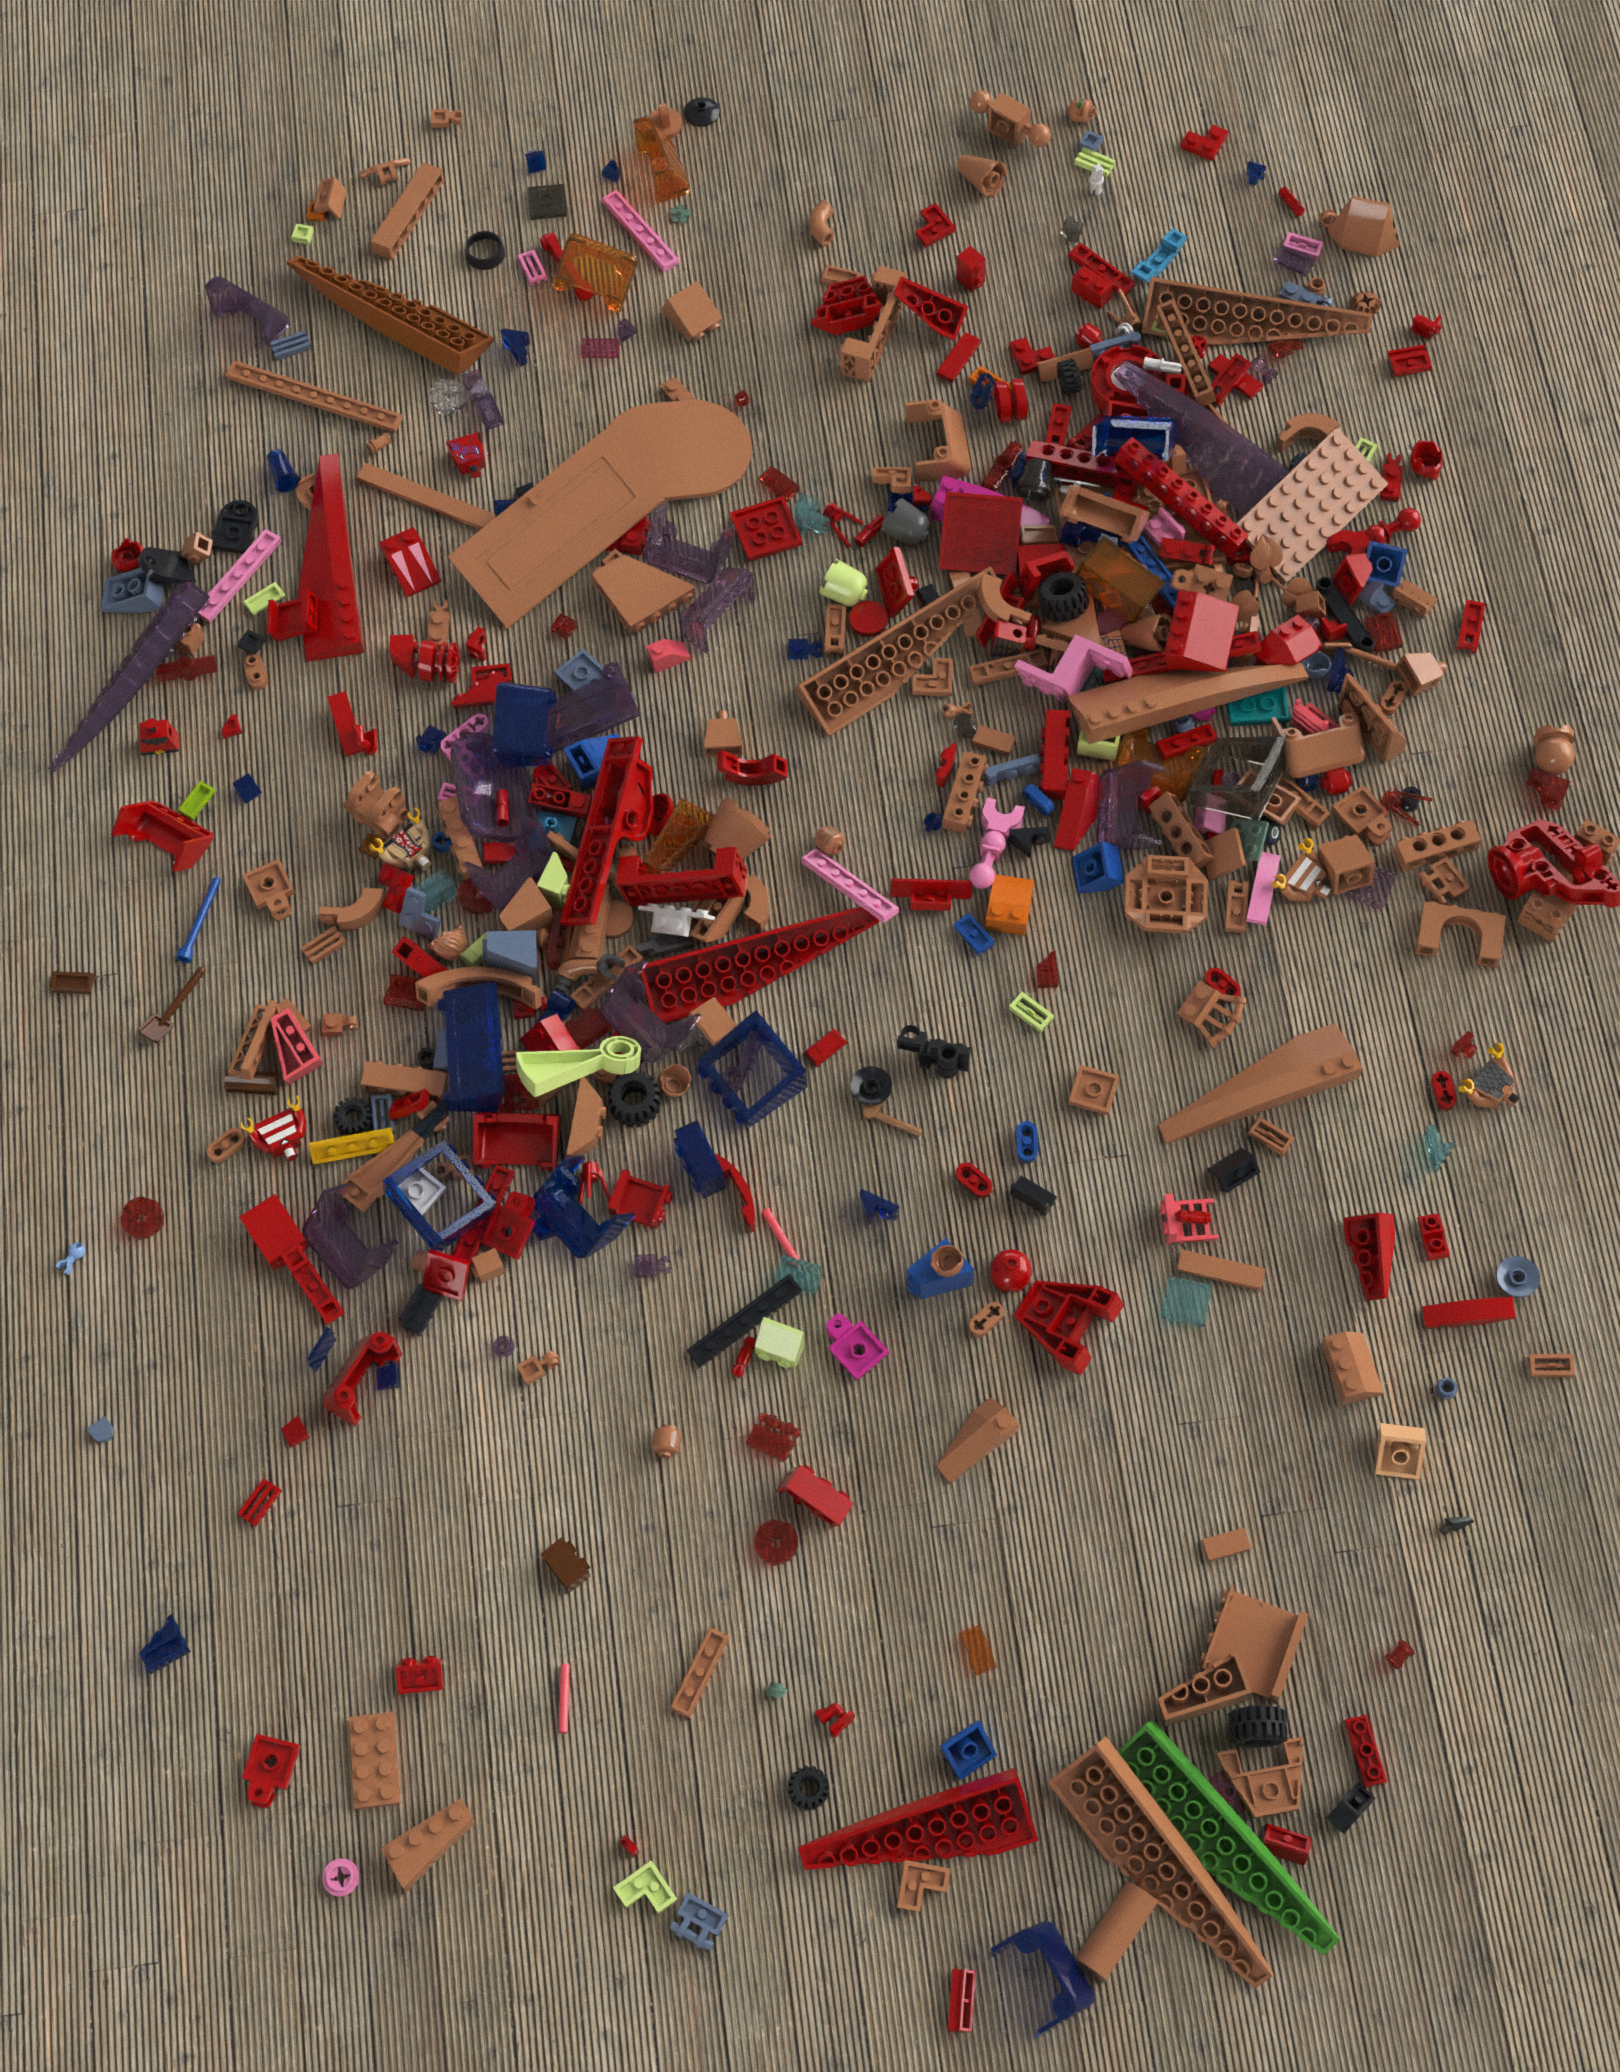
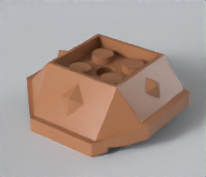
M1147 855L1140 864L1126 875L1124 916L1147 932L1186 934L1207 919L1208 880L1189 857ZM1162 898H1168L1170 901H1163Z

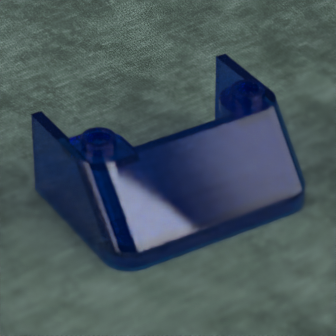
M1103 416L1093 425L1092 457H1096L1099 453H1101V456H1113V453L1119 451L1121 446L1133 437L1148 451L1158 456V459L1169 461L1174 455L1178 420Z
M583 1155L564 1157L533 1196L535 1199L534 1210L572 1254L580 1259L591 1256L614 1241L636 1216L633 1212L618 1214L611 1220L603 1221L599 1226L575 1198V1195L580 1190V1181L574 1172L585 1160Z
M1049 1921L1037 1923L1019 1931L990 1949L989 1954L991 1958L1014 1944L1024 1954H1030L1040 1949L1064 1991L1056 1995L1052 2002V2009L1057 2018L1038 2029L1035 2034L1037 2038L1042 2037L1092 2006L1095 1998L1094 1992L1053 1923Z

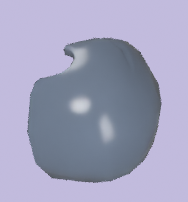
M1319 652L1301 662L1309 678L1314 680H1320L1327 676L1332 667L1330 658L1324 653Z

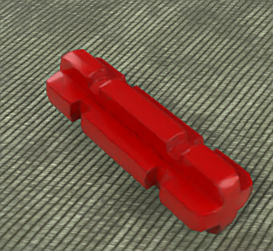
M1286 186L1279 189L1278 195L1284 199L1283 201L1297 217L1303 215L1305 208Z
M1191 1210L1175 1212L1177 1222L1207 1225L1212 1221L1209 1212Z
M746 1337L743 1343L744 1346H742L735 1361L736 1365L731 1370L732 1375L738 1378L743 1376L744 1368L747 1367L753 1354L752 1351L755 1349V1338Z

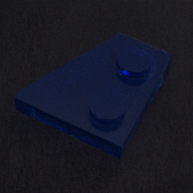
M172 1614L167 1617V1623L160 1631H156L150 1643L146 1644L140 1652V1656L150 1674L191 1652Z

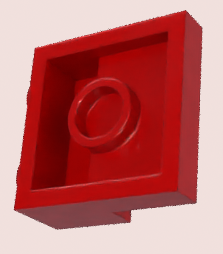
M648 515L606 548L605 551H613L616 548L620 553L641 555L643 548L647 546L646 532H650L651 521H648Z

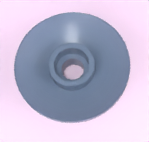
M1509 1257L1502 1261L1497 1269V1282L1500 1288L1508 1295L1526 1297L1534 1293L1539 1286V1270L1531 1260L1525 1257ZM1513 1277H1519L1520 1282L1514 1281Z

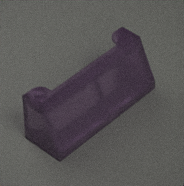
M617 660L605 665L602 669L603 678L534 708H531L525 702L509 707L518 735L532 763L563 750L580 740L588 739L641 716Z

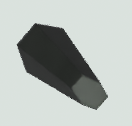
M1469 1516L1445 1518L1446 1523L1439 1528V1531L1445 1536L1451 1530L1457 1531L1473 1523L1474 1520Z

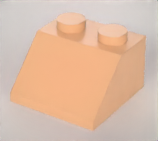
M1380 1423L1376 1448L1375 1474L1420 1480L1426 1445L1424 1428Z

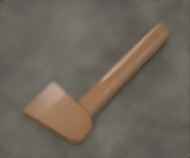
M885 1101L878 1105H866L864 1108L863 1116L867 1119H877L917 1137L922 1134V1129L879 1112Z

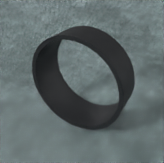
M480 231L471 235L466 242V260L472 267L480 270H489L497 267L505 257V248L500 237L490 231ZM482 239H491L500 244L499 251L494 256L486 259L472 256L468 249L473 243Z

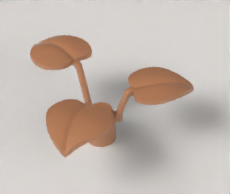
M1265 534L1261 535L1250 554V562L1254 566L1253 573L1256 576V579H1254V595L1250 591L1244 590L1237 593L1230 602L1239 606L1237 621H1248L1251 616L1258 614L1260 604L1255 599L1258 597L1259 582L1266 584L1273 581L1281 590L1285 591L1281 596V601L1289 608H1294L1296 596L1313 592L1311 584L1305 578H1293L1288 582L1287 588H1285L1272 576L1269 567H1276L1281 563L1283 552L1278 543Z

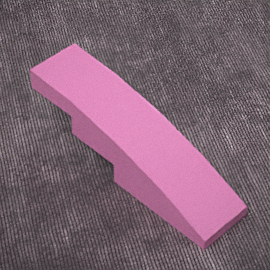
M1262 852L1246 918L1247 922L1261 925L1267 924L1274 891L1271 882L1276 880L1275 875H1277L1281 855Z

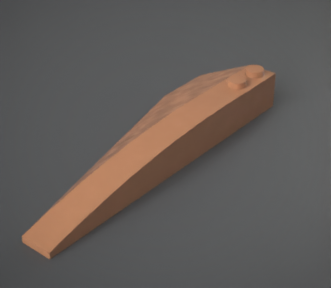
M1334 1023L1294 1037L1158 1124V1128L1165 1144H1169L1359 1079L1363 1068L1354 1049Z

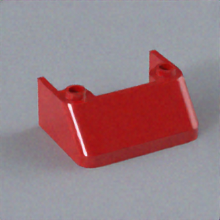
M145 801L121 806L111 833L113 837L125 834L134 842L148 840L175 855V863L172 868L174 872L192 868L210 846L214 838V834L156 801Z

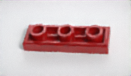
M1367 1714L1345 1719L1344 1724L1364 1788L1387 1783L1388 1781ZM1362 1748H1368L1369 1754H1365Z

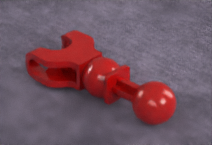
M1405 508L1398 513L1395 521L1387 525L1381 520L1379 525L1369 526L1365 532L1363 529L1358 532L1341 530L1327 539L1325 547L1331 553L1346 551L1349 555L1366 554L1369 541L1389 544L1391 535L1401 530L1407 533L1417 530L1421 524V515L1414 508Z

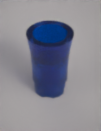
M279 449L271 450L267 454V461L276 490L286 493L296 489L299 486L300 477L291 466L287 456Z

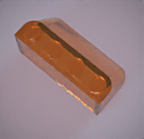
M1104 536L1083 559L1076 572L1084 578L1087 592L1130 624L1137 622L1166 584L1160 576L1152 573L1145 565L1136 561L1129 553L1120 549L1113 541L1108 540Z

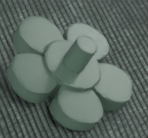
M679 204L677 209L675 207L670 209L671 220L674 223L680 220L681 224H685L691 212L689 209H685L683 204Z

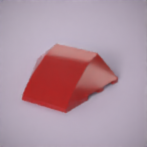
M864 275L830 284L822 299V306L817 308V315L815 318H812L810 323L814 327L833 335L870 327L881 310L882 305Z

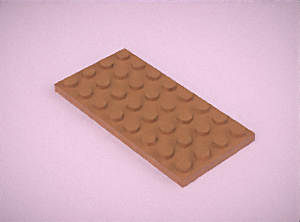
M1337 427L1245 514L1236 525L1249 534L1245 542L1252 549L1258 543L1262 534L1271 537L1278 543L1283 552L1282 561L1278 566L1269 568L1283 584H1286L1327 544L1326 541L1330 536L1341 531L1388 483Z

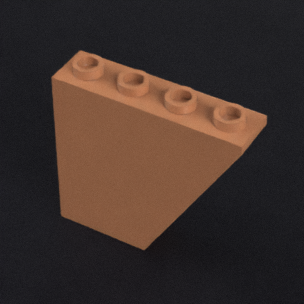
M626 555L620 556L592 573V583L630 635L642 631L651 622H657L664 614L674 612L679 605L690 602L695 596L693 584Z

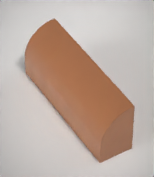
M1126 1882L1074 1960L1105 1982L1156 1907L1158 1900L1135 1884Z

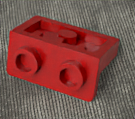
M432 1655L424 1657L423 1660H414V1658L401 1659V1662H398L396 1665L398 1694L443 1690V1658H437V1656Z

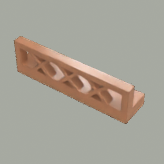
M269 1000L267 1006L256 1004L228 1069V1075L252 1081L273 1032L271 1018L280 1013L277 1001ZM259 1012H264L262 1019L259 1022L257 1018ZM257 1029L254 1038L252 1039L250 1033L251 1031ZM250 1046L245 1056L243 1050L244 1048ZM242 1063L241 1071L235 1070L236 1066Z

